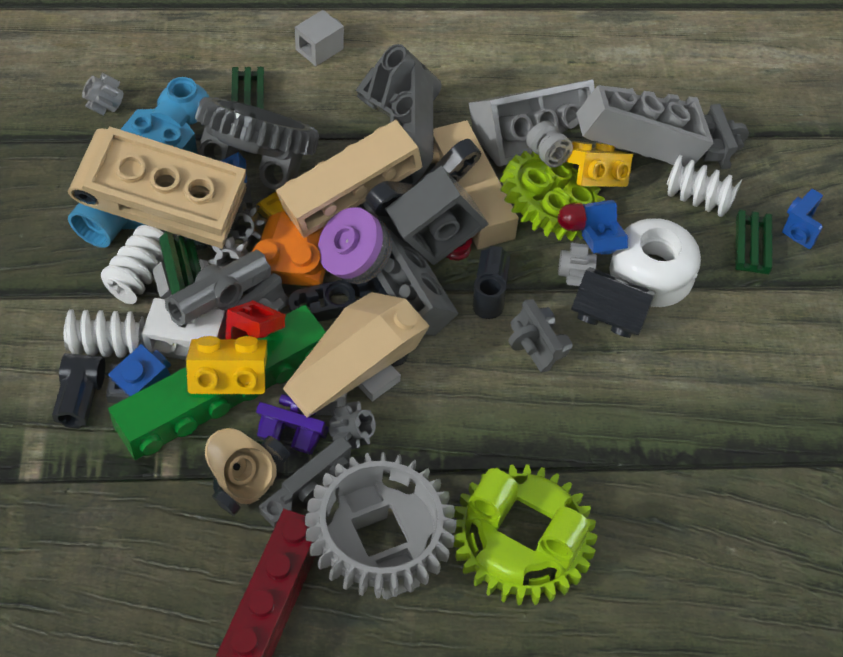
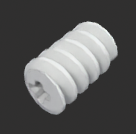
M679 155L667 181L668 196L673 197L681 190L680 201L685 202L693 195V206L698 207L706 200L705 211L710 212L718 205V216L723 217L731 208L742 179L734 187L732 186V175H728L721 182L719 181V170L716 169L709 177L707 176V165H703L696 172L694 171L695 161L691 159L684 167L682 166V155Z
M147 225L137 227L133 236L127 239L125 246L119 249L117 256L111 259L109 266L102 270L101 279L105 287L117 299L127 304H134L137 301L136 294L144 293V284H151L153 281L152 269L160 262H164L159 237L164 232Z
M69 309L63 332L66 351L70 350L72 354L80 355L85 350L86 354L90 356H95L100 351L103 357H109L115 351L117 357L124 358L128 350L131 354L140 344L144 346L142 337L145 325L144 317L142 316L139 322H135L133 312L128 311L125 321L121 322L118 311H113L110 321H106L103 310H99L96 319L91 320L89 311L84 310L81 319L76 320L74 310Z

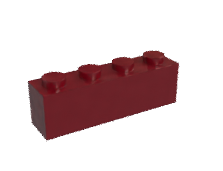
M283 508L216 657H272L316 555L311 556L310 546L313 542L306 541V531L310 527L305 525L304 515Z

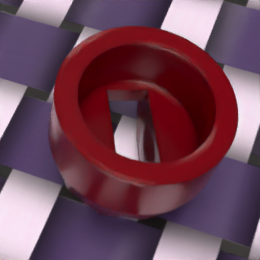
M570 203L560 209L558 223L564 230H584L586 212L582 203Z

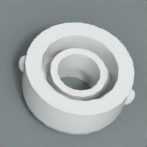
M644 219L630 224L624 230L628 235V248L616 250L612 254L609 267L610 275L655 291L656 294L651 307L670 306L683 300L690 293L700 269V250L694 237L686 229L669 220ZM648 254L658 255L666 261L652 259Z

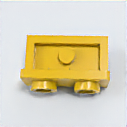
M572 141L573 151L566 162L579 165L577 185L598 187L628 186L633 154L617 151L614 146L602 142H596L595 148H592V143Z
M203 336L198 339H191L186 358L188 392L190 394H264L265 367L268 353L267 340H258L251 336H243L237 339H219L215 336Z

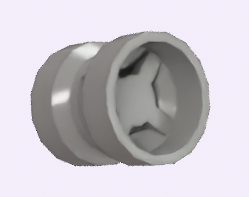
M550 121L536 124L528 133L526 142L528 147L539 155L540 159L549 167L562 165L573 151L571 140L564 134H561L559 129Z

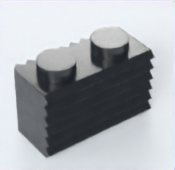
M589 267L584 273L571 310L578 312L577 318L592 325H597L598 321L612 325L610 331L630 338L632 334H640L656 292Z

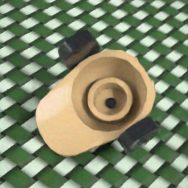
M224 428L216 431L209 437L205 447V458L214 477L213 489L215 493L212 495L213 499L222 509L235 516L241 509L236 502L240 504L256 502L267 492L270 486H273L277 476V467L273 458L285 462L291 455L290 452L277 439L269 435L264 441H254L243 432L234 428Z

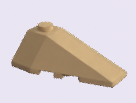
M371 292L344 308L286 383L283 390L308 418L415 350L428 330L429 325L406 299Z

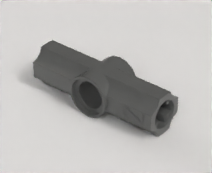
M257 249L222 268L216 264L207 265L198 273L195 283L165 298V308L169 312L172 321L178 326L187 324L216 307L227 311V309L237 305L244 291L271 276V266L268 264L265 255Z

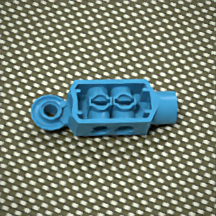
M177 77L172 79L161 92L155 109H137L120 130L198 154L195 133L189 125L197 123L195 115L201 99L208 98L209 95L204 88L196 84L192 79ZM78 203L68 216V222L78 236L86 242L101 248L108 247L122 229H136L141 225H145L85 206L81 203Z

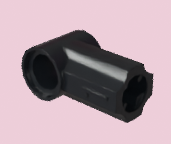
M490 246L485 250H481L477 278L474 282L472 306L475 314L484 319L496 318L502 314L504 309L511 254L507 253L503 247Z
M71 353L63 355L59 368L60 388L52 413L54 422L60 423L67 428L79 429L82 425H87L95 391L100 390L104 382L106 370L104 357Z

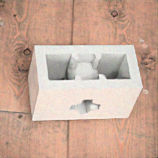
M154 298L142 331L144 346L151 353L158 350L165 357L186 360L191 339H198L203 336H215L219 339H225L226 311L216 307L193 321L178 326L172 321L169 312L165 308V299Z

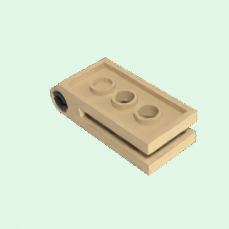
M109 126L108 129L101 128L95 131L68 189V194L75 201L85 206L223 249L246 192V183H244L246 169Z

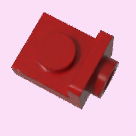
M253 300L227 309L225 339H237L246 335L255 338H265L270 333L285 328L286 314Z

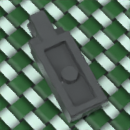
M343 437L336 439L282 483L281 489L259 505V512L275 528L283 508L291 511L292 507L299 501L307 503L309 499L314 497L315 486L323 483L325 473L335 476L337 463L346 469L349 467L352 446Z

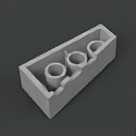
M598 85L576 113L583 137L591 141L612 145L618 149L635 152L644 157L655 158L671 165L675 164L679 155H682V166L685 167L691 159L696 164L714 144L698 97L689 96L686 101L680 100L678 95L668 94L665 98H658L654 92L644 91L641 95H635L631 89Z

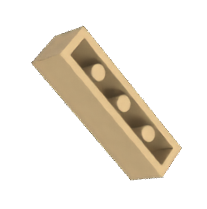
M394 120L386 126L379 127L374 133L359 142L347 146L343 151L330 159L318 163L314 168L301 176L287 181L276 192L283 210L303 238L325 226L338 212L364 203L366 195L379 183L384 181L399 182L423 168L419 148L399 122Z
M468 121L434 128V155L431 164L435 163L436 165L454 145L464 139H471L481 151V157L478 162L458 181L472 197L489 225L472 237L477 249L514 240L519 218L516 213L511 212L512 204L504 201L507 195L501 192L502 185Z

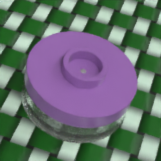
M346 208L335 214L327 222L320 235L318 250L321 256L320 262L328 272L349 283L360 284L376 277L389 260L392 251L390 229L385 222L362 208Z

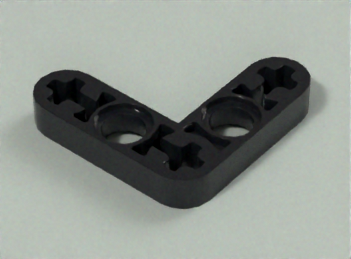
M464 139L454 145L427 174L435 171L442 165L458 182L478 162L481 157V151L471 139ZM384 181L373 187L366 195L365 200L376 215L390 217L385 208L415 185Z
M375 273L365 274L294 291L289 297V313L301 307V303H306L317 321L321 322L337 318L345 307L359 300L355 299V291H357L360 299L371 293L368 290L369 288H374L379 294H388ZM336 293H342L348 296L349 300L344 304H334L330 301V297ZM320 298H323L324 307H321ZM409 353L391 365L397 367L404 364L408 359Z

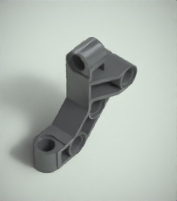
M395 44L384 52L375 68L372 67L355 91L358 93L356 97L365 104L390 117V123L397 120L418 146L423 168L399 181L416 185L433 160V101L438 96L442 84L402 44Z

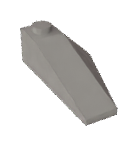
M593 79L470 102L469 109L473 132L497 166L507 165L516 154L521 156L523 151H527L531 155L533 151L526 143L530 130L536 124L543 121L553 123L561 134L567 129L577 126L579 122L576 113L595 90Z

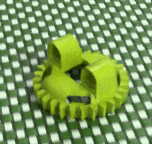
M527 464L523 474H518L514 465H510L508 474L501 471L498 467L495 469L491 468L488 469L486 474L481 475L479 485L473 482L469 484L470 495L461 494L459 501L461 506H455L454 518L457 520H455L456 530L453 547L459 548L456 550V561H466L463 566L464 574L476 572L473 581L474 586L479 585L483 581L488 583L486 592L488 596L495 589H499L502 591V602H505L510 594H515L517 604L521 605L525 595H531L533 604L537 605L540 594L544 593L551 602L556 595L555 588L565 595L570 588L569 582L577 585L582 577L580 573L588 571L590 563L587 560H591L596 551L591 547L594 546L597 540V535L591 533L595 528L596 520L586 519L591 511L590 506H578L583 498L582 493L572 496L569 494L572 487L571 482L564 484L562 487L558 485V473L549 480L545 478V468L541 467L537 475L531 474L530 466ZM516 500L552 519L540 538L536 551L497 531ZM472 523L478 528V534L483 545V550L480 552L474 539V533H470ZM546 568L557 569L555 577L551 581L548 574L543 577L529 579L528 585H523L524 576L528 572Z

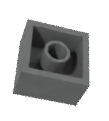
M442 165L435 171L427 174L422 181L385 208L403 239L433 265L489 225L469 193Z

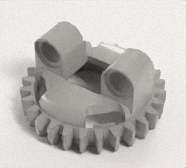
M367 452L364 463L359 464L354 457H351L349 469L337 463L335 476L325 473L323 477L324 486L316 485L314 489L315 498H311L308 501L307 510L310 513H307L305 516V525L310 527L306 531V541L313 542L310 546L311 556L323 554L318 560V568L323 569L331 565L332 568L329 574L331 581L343 575L345 577L343 589L347 590L356 582L359 583V595L363 596L368 586L374 587L376 598H380L382 595L383 599L387 600L407 591L413 592L415 588L420 587V582L424 585L428 584L429 574L427 570L434 574H439L441 569L439 561H448L450 553L447 548H453L455 538L451 533H455L456 521L451 518L454 517L455 509L453 505H447L450 497L449 492H439L441 480L428 481L429 468L418 473L415 471L416 460H413L409 466L402 465L400 454L397 455L394 462L387 461L386 454L382 452L379 461H372ZM383 473L390 474L389 480L409 486L410 481L416 484L414 493L405 494L385 486L382 482ZM338 500L339 507L333 516L332 522L327 526L326 516H329L333 504ZM391 508L407 542L369 557L356 530L387 519L388 509ZM432 536L430 544L425 549L428 538Z

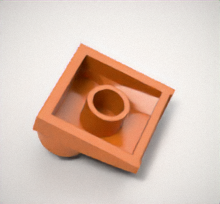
M285 211L268 216L261 240L254 246L252 252L257 249L265 255L268 264L271 266V275L275 273L280 276L282 284L309 287L323 284L326 269L320 262L321 256L318 250V243L325 226L303 238Z

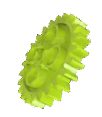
M523 151L521 156L516 154L512 161L510 160L500 179V182L503 183L500 190L507 194L504 201L514 204L511 212L521 213L523 215L520 220L522 223L531 221L533 223L532 230L535 231L541 227L546 237L553 232L560 241L564 235L570 241H574L576 236L583 239L582 230L568 231L559 225L558 214L564 205L570 203L588 204L605 200L604 197L597 195L601 190L600 187L577 185L578 169L573 168V163L564 162L558 167H549L534 152L531 155L527 151Z

